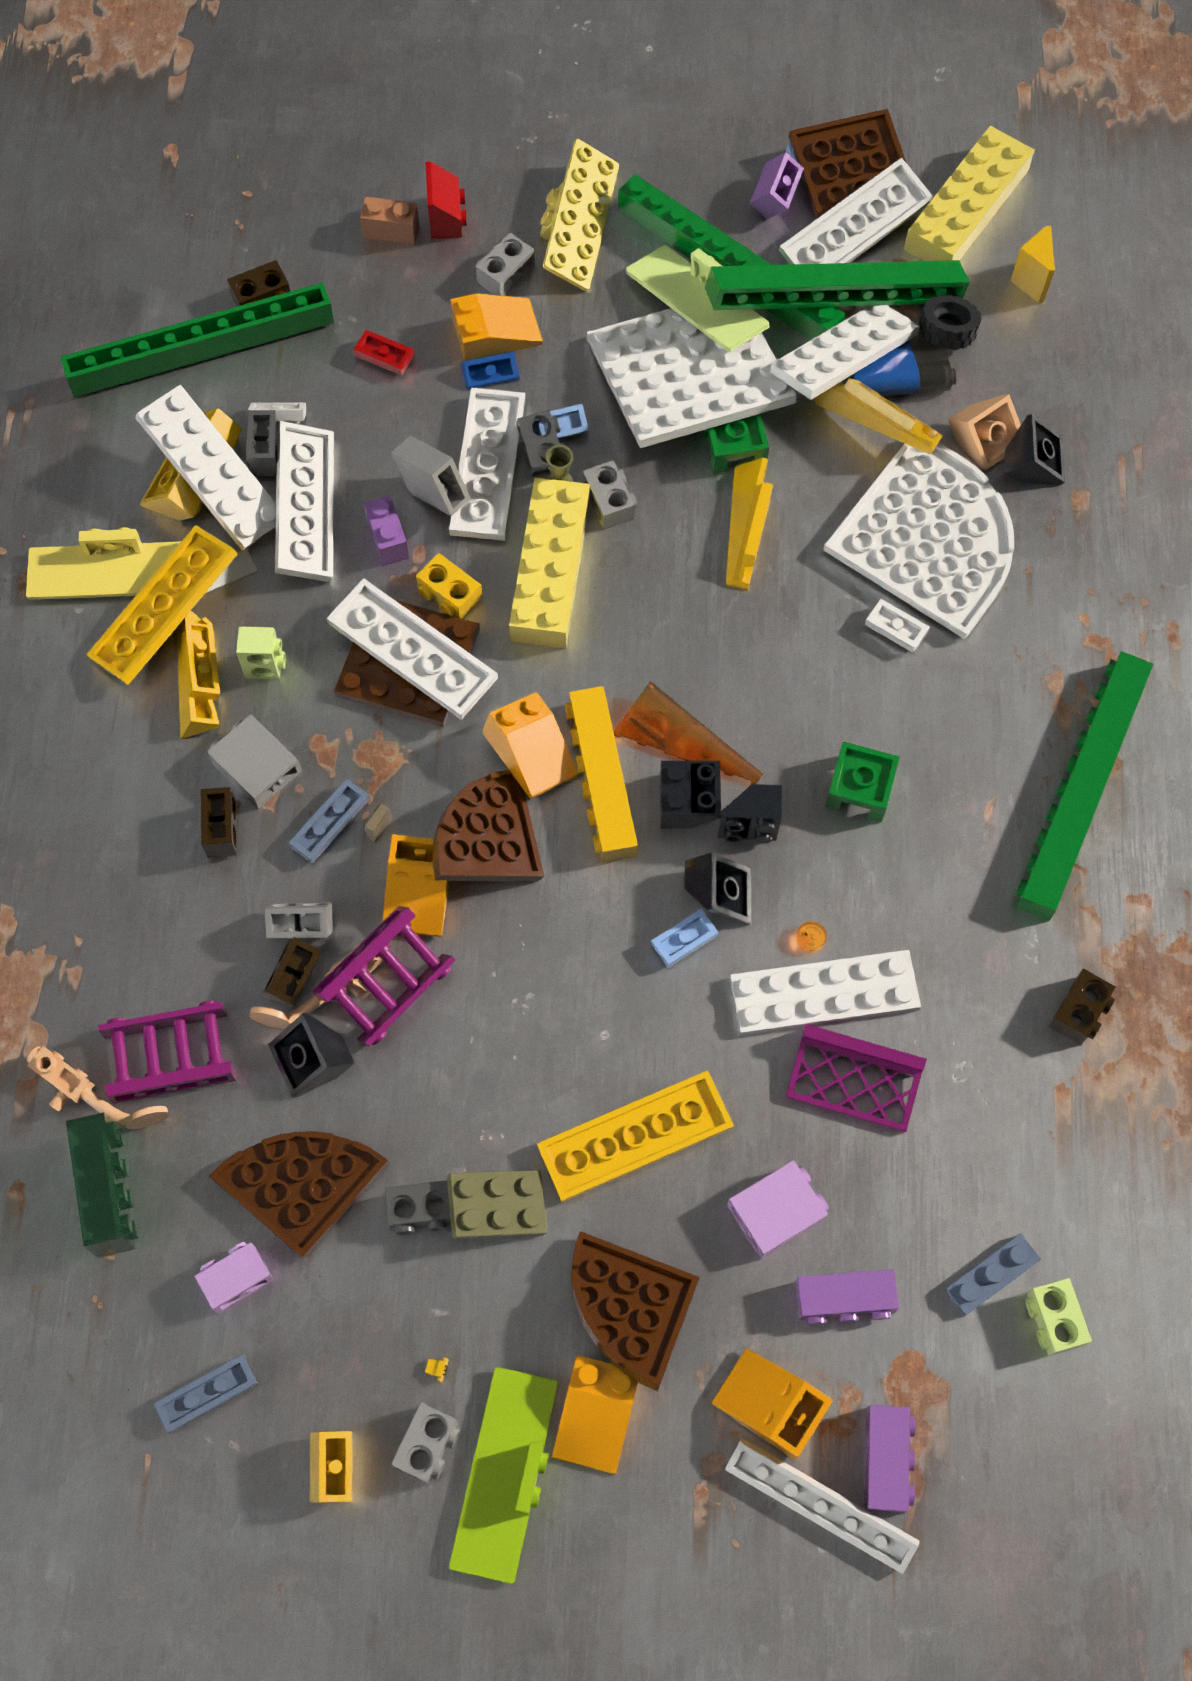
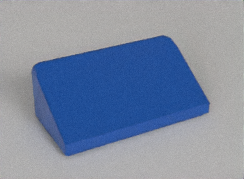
M515 352L460 363L467 389L520 379Z

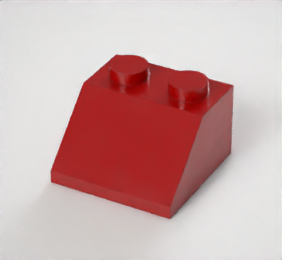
M427 161L425 162L431 239L462 237V226H467L466 210H461L460 206L466 205L465 189H459V178L433 162Z

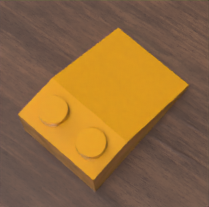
M476 293L450 299L452 320L464 361L543 345L529 298Z
M537 692L489 713L482 733L530 799L578 776L577 769L554 715Z
M576 1355L552 1458L616 1475L638 1382L627 1376L613 1364Z

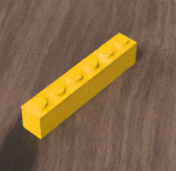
M604 686L569 692V703H565L567 720H573L574 729H570L571 741L573 746H578L580 753L575 758L578 773L583 772L585 781L581 782L583 798L590 801L591 808L586 809L589 826L595 825L596 835L592 836L594 851L601 854L602 863L636 857L638 844Z

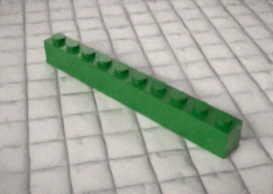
M636 174L618 190L619 212L689 259H691L692 252L700 249L708 256L713 257L722 266L772 265ZM836 307L765 309L810 340L843 322L845 313Z
M959 260L711 266L705 290L714 311L925 304L930 298H935L939 295L958 296L963 299L970 281Z
M322 282L60 356L72 394L74 397L335 322L331 302Z
M1123 651L1120 652L1116 661L1110 659L1104 675L1108 676L1106 684L1101 682L1095 695V699L1099 700L1096 708L1091 706L1085 720L1089 724L1087 732L1082 730L1075 744L1076 747L1080 748L1077 756L1071 755L1065 771L1070 772L1068 779H1062L1055 795L1060 797L1058 804L1052 803L1045 820L1050 821L1047 830L1041 829L1035 845L1040 846L1037 855L1031 854L1025 870L1030 872L1027 880L1021 879L1015 896L1020 897L1016 908L1047 921H1050L1055 914L1154 665L1153 663Z

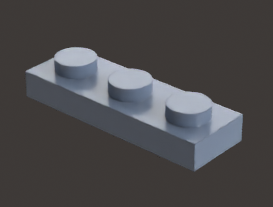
M346 778L288 842L289 846L313 864L370 800L369 794Z
M1020 1233L944 1291L965 1317L1039 1262L1041 1258Z
M241 1354L153 1404L166 1432L171 1434L259 1384L245 1356Z

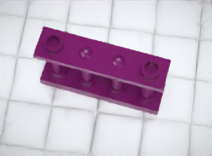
M398 906L312 990L319 1000L325 1002L336 1000L364 1030L357 1040L360 1044L368 1047L371 1044L376 1045L387 1034L385 1030L436 979L441 980L451 970L450 965L455 961L451 955L441 954L437 957L410 928L412 925L410 921L416 915L409 907ZM396 935L398 937L402 936L429 966L417 979L389 950L390 945L388 943ZM374 957H380L406 985L407 989L396 1000L367 971V964ZM352 978L354 980L359 979L386 1009L374 1022L346 994L344 986Z
M204 1001L199 1003L198 1007L128 1020L112 1018L107 1020V1024L98 1025V1031L104 1039L112 1038L116 1079H114V1083L105 1084L106 1097L110 1102L117 1104L236 1081L234 1067L230 1061L225 1062L221 1056L216 1019L227 1017V1012L222 1002ZM204 1021L209 1061L206 1066L194 1067L190 1061L186 1024ZM173 1027L178 1067L174 1072L163 1073V1071H160L155 1030ZM143 1033L147 1073L145 1077L132 1079V1077H129L124 1036Z

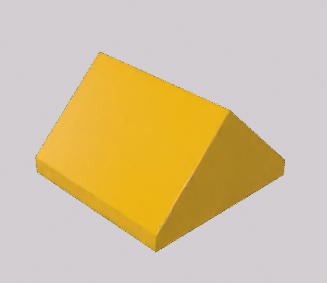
M1045 226L1020 248L1010 279L1012 283L1037 303H1044L1055 271L1051 226Z

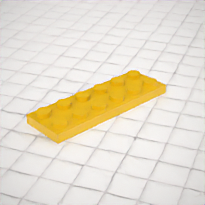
M195 525L86 656L123 683L129 685L238 555L237 552L226 543Z
M707 1070L537 1143V1148L561 1203H564L732 1130L734 1125Z

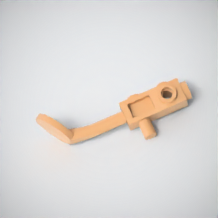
M374 957L367 964V971L371 973L384 961L380 957ZM345 958L340 962L334 963L324 977L326 978ZM352 978L344 986L346 988L345 992L347 994L350 991L359 1001H362L368 995V992L359 984V979L354 980ZM314 994L305 1003L290 1012L283 1013L270 1008L253 1007L249 1017L262 1025L285 1029L302 1013L311 1014L325 1001L319 1000Z
M44 1046L42 1048H34L27 1057V1062L29 1063L27 1066L60 1090L49 1103L58 1112L69 1098L78 1105L84 1100L103 1116L127 1129H140L152 1126L169 1116L166 1106L148 1107L132 1114L118 1110L92 1091L95 1084L86 1078L87 1074L79 1068L77 1070L73 1069L63 1061L64 1057L56 1051L52 1053Z

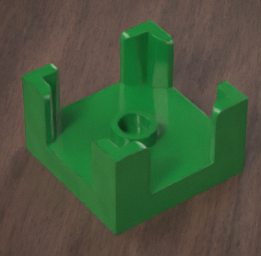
M761 413L703 430L704 437H709L712 450L710 462L713 473L726 472L728 460L754 456V460L760 458L768 459L769 444Z
M842 742L825 807L839 810L842 802L870 809L868 818L882 822L888 806L900 756Z

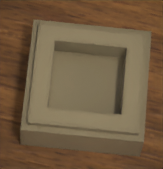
M382 803L378 805L364 824L367 838L375 843L392 821L390 808Z

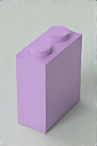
M794 1160L733 1196L728 1201L727 1206L760 1259L765 1258L824 1222L829 1215L826 1211L829 1209L827 1202L819 1192L817 1194L814 1193L809 1185L811 1182L809 1174L803 1166L798 1167Z

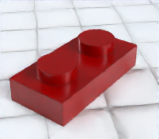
M368 330L364 331L353 349L355 357L401 376L414 357V349Z

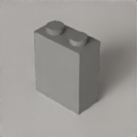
M411 435L391 452L410 494L450 516L471 499L453 458Z
M252 714L246 719L239 720L233 726L231 732L224 738L214 741L210 750L207 751L211 763L258 809L302 772L299 760Z

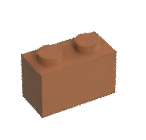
M365 196L360 216L363 238L415 245L419 227L417 203Z

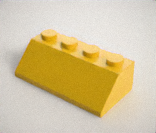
M219 408L203 412L230 447L234 449L239 442L238 436L242 428ZM166 457L141 500L140 505L180 521L194 518L202 508V500Z

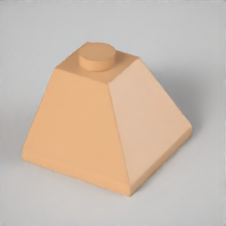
M1009 394L969 405L948 419L957 443L985 471L1005 458V449L1020 427V422Z

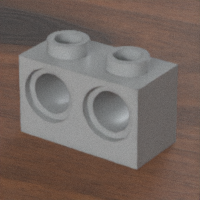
M509 233L503 240L500 239L495 244L493 250L488 255L478 260L476 264L477 283L493 295L505 296L535 266L534 249L512 233Z
M614 460L583 470V483L590 484V502L603 530L634 519V511L637 507L636 497L632 491L628 492L625 474L622 469L618 470ZM601 482H610V484H602ZM613 504H619V505H621V506H619V507H614V506H611V505H613Z
M332 902L270 904L265 908L266 938H327L333 933Z
M421 1402L391 1465L428 1485L432 1478L438 1480L446 1463L441 1458L447 1447L453 1448L460 1434V1430L456 1428L458 1424L457 1419ZM435 1420L441 1421L444 1424L443 1434L438 1438L428 1437L426 1433L428 1424ZM420 1451L428 1453L430 1458L428 1466L422 1470L414 1469L412 1467V1457Z

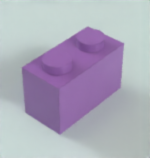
M787 152L769 160L763 167L749 204L767 219L787 210L804 168Z
M391 495L364 502L367 522L382 566L409 559L407 541Z

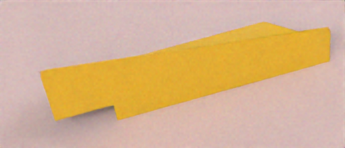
M848 379L845 385L839 382L815 397L816 405L927 454H931L943 436L858 380Z
M760 458L740 464L734 469L726 584L748 590L771 500L773 484L764 483L768 463L767 458Z
M190 611L177 626L180 738H188L218 728L219 720L213 700L217 701L220 696L213 624L206 617L201 620L195 613Z

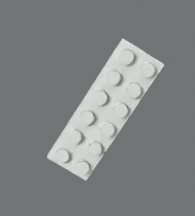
M900 158L780 245L778 251L789 264L850 263L924 209L934 197L903 158Z
M888 305L868 306L773 362L770 373L812 400L918 335L920 326Z
M181 384L136 413L135 419L242 551L276 528V503Z
M471 387L458 469L471 499L451 516L449 534L451 536L505 541L520 440L516 421L518 418L523 417L525 393Z
M280 421L277 426L275 573L330 582L333 578V431Z
M364 578L326 618L330 626L461 720L498 679L497 672Z
M909 950L730 975L740 1036L805 1027L806 1024L814 1026L920 1011L921 1009Z

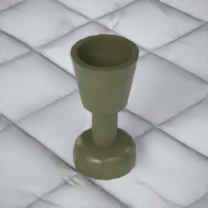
M564 445L552 446L546 452L545 458L551 472L547 479L573 482L571 475L568 473L573 462L572 451Z

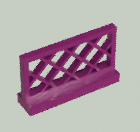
M806 1024L785 1097L907 1132L921 1075L927 1059ZM806 1046L819 1049L825 1061L809 1068L803 1058ZM825 1051L833 1053L835 1055L828 1058ZM844 1056L849 1058L855 1069L839 1077L831 1061ZM855 1060L864 1062L865 1064L858 1066ZM802 1063L806 1071L799 1074ZM827 1064L836 1080L820 1088L812 1071ZM869 1065H875L880 1068L885 1078L869 1086L861 1070ZM885 1069L895 1071V1073L888 1075ZM857 1072L866 1089L850 1097L842 1080ZM900 1073L913 1076L911 1089L900 1095L891 1078ZM808 1074L817 1090L807 1096L795 1093L796 1081ZM887 1081L896 1097L880 1105L872 1089ZM836 1083L839 1084L847 1098L837 1105L829 1103L823 1093L824 1090ZM868 1092L877 1108L868 1113L859 1112L853 1099ZM819 1093L822 1100H818L812 1097ZM909 1094L907 1104L905 1105L902 1098ZM898 1100L904 1110L902 1123L890 1121L883 1108ZM849 1102L852 1109L842 1107V1105ZM879 1111L883 1118L873 1116L872 1114Z

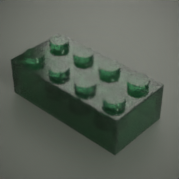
M104 1112L67 1120L66 1127L83 1246L97 1258L136 1249L135 1239H139V1231L136 1220H131L130 1208H134V1198L131 1189L126 1188L125 1178L129 1177L130 1173L126 1158L122 1159L120 1147L125 1146L122 1129H117L116 1122L111 1121Z

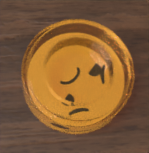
M815 921L803 923L798 928L796 934L797 945L808 953L820 951L827 939L825 928Z

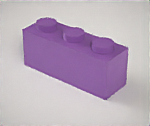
M894 1269L800 1276L795 1281L799 1321L807 1320L808 1325L826 1324L828 1318H839L840 1323L859 1321V1316L872 1315V1320L890 1319L891 1313H895L899 1309Z
M869 1405L866 1408L864 1509L867 1511L906 1513L909 1512V1506L914 1505L915 1490L914 1485H909V1471H914L915 1452L910 1450V1437L915 1435V1417L910 1416V1407Z

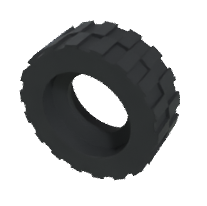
M939 295L935 298L932 297L929 301H926L919 321L920 334L927 342L934 344L936 347H942L947 350L967 348L976 339L982 318L980 317L981 313L970 301L961 299L958 296ZM939 319L953 320L959 323L960 326L948 325Z

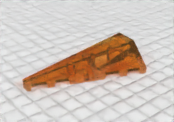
M651 681L613 732L614 736L618 738L623 736L637 741L639 745L644 747L649 745L663 750L665 754L685 761H720V770L724 771L725 775H735L750 780L751 784H756L763 775L762 772Z

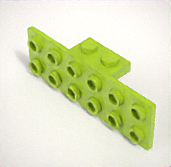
M500 1367L494 1369L450 1559V1570L509 1584L515 1582L531 1507L537 1508L542 1488L536 1487L538 1474H545L549 1454L543 1453L558 1387L557 1380Z

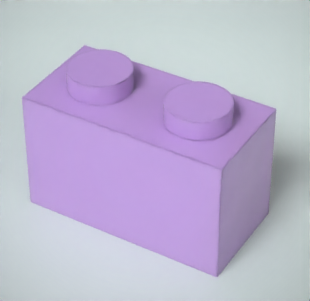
M245 1242L234 1246L228 1251L229 1255L220 1261L214 1259L207 1262L199 1269L201 1272L194 1276L211 1308L217 1314L274 1281L260 1253L252 1242L247 1245Z

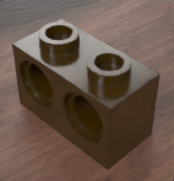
M277 260L227 279L230 293L236 306L290 292L289 283Z
M231 787L201 789V845L207 858L237 855L236 799Z
M296 937L288 940L262 995L287 1008L295 1006L322 950Z
M1083 968L1074 980L1048 1027L1080 1045L1088 1037L1093 1040L1102 1025L1097 1021L1101 1013L1107 1015L1115 1002V998L1111 997L1116 986ZM1085 991L1094 992L1098 997V1001L1090 1000L1086 996ZM1076 1015L1082 1018L1084 1026L1076 1025L1072 1021L1071 1016Z

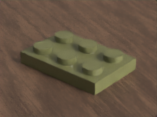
M541 1170L450 1173L447 1175L452 1240L543 1236L547 1234Z

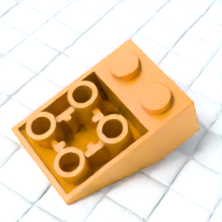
M392 834L387 867L383 921L398 906L409 907L416 915L410 921L412 924L410 928L417 935L442 937L450 880H435L432 852L434 839Z
M746 1348L711 1404L795 1461L833 1400L801 1378Z

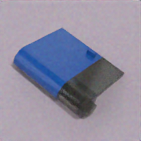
M919 330L918 335L850 376V379L860 381L881 396L950 391L952 385L956 384V371L954 368L951 369L945 349L927 342L921 336V331Z

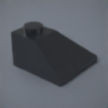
M1032 413L1027 415L1005 449L1006 461L1004 462V468L1006 473L1021 484H1064L1065 469L1062 435Z
M712 852L685 860L684 889L707 911L744 925L751 924L750 867Z
M302 1013L268 1044L292 1098L299 1097L337 1079L355 1063L343 1037L308 1013Z

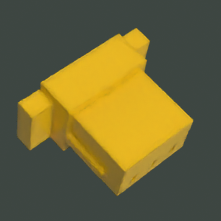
M445 1357L443 1361L428 1359L425 1373L438 1377L437 1381L442 1383L447 1372L449 1359Z

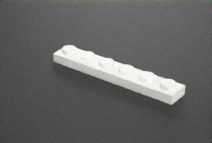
M744 1438L740 1439L725 1468L729 1473L902 1574L919 1546V1540Z

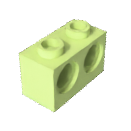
M239 626L236 654L244 677L248 679H279L280 669H285L286 655L285 652H282V641L277 639L274 627Z
M1070 1278L1033 1288L1027 1293L1028 1298L1025 1300L1027 1311L1031 1318L1035 1317L1039 1328L1036 1331L1040 1347L1043 1350L1046 1349L1048 1356L1083 1347L1092 1342ZM1044 1295H1051L1056 1299V1310H1051L1045 1306ZM1056 1326L1066 1329L1068 1332L1067 1342L1057 1339L1055 1335Z

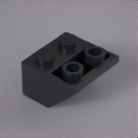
M661 761L660 829H690L720 818V761Z
M751 784L721 811L717 838L724 839L727 842H739L742 839L754 840L757 843L776 841L782 820V785Z

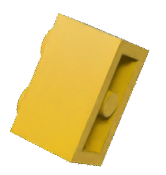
M352 1431L310 1433V1502L352 1501Z

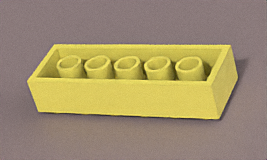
M989 126L908 229L904 250L922 261L960 260L1028 172L1035 150L1000 130Z
M534 477L509 623L511 642L558 648L567 647L590 503V484Z

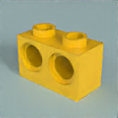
M440 553L416 575L420 595L428 601L432 599L436 602L444 614L463 619L483 598L482 585ZM434 579H442L439 583L431 582ZM456 595H463V596H464V597L461 598V599H454V598H453V597L456 596Z

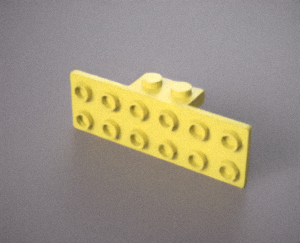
M576 139L573 143L564 182L558 188L552 189L546 198L548 205L540 221L542 225L540 237L549 242L542 266L544 269L581 290L587 291L590 288L619 163L580 139Z
M122 527L117 530L90 529L89 531H79L80 546L31 547L28 553L26 596L28 600L136 596L181 542L141 543L136 529Z

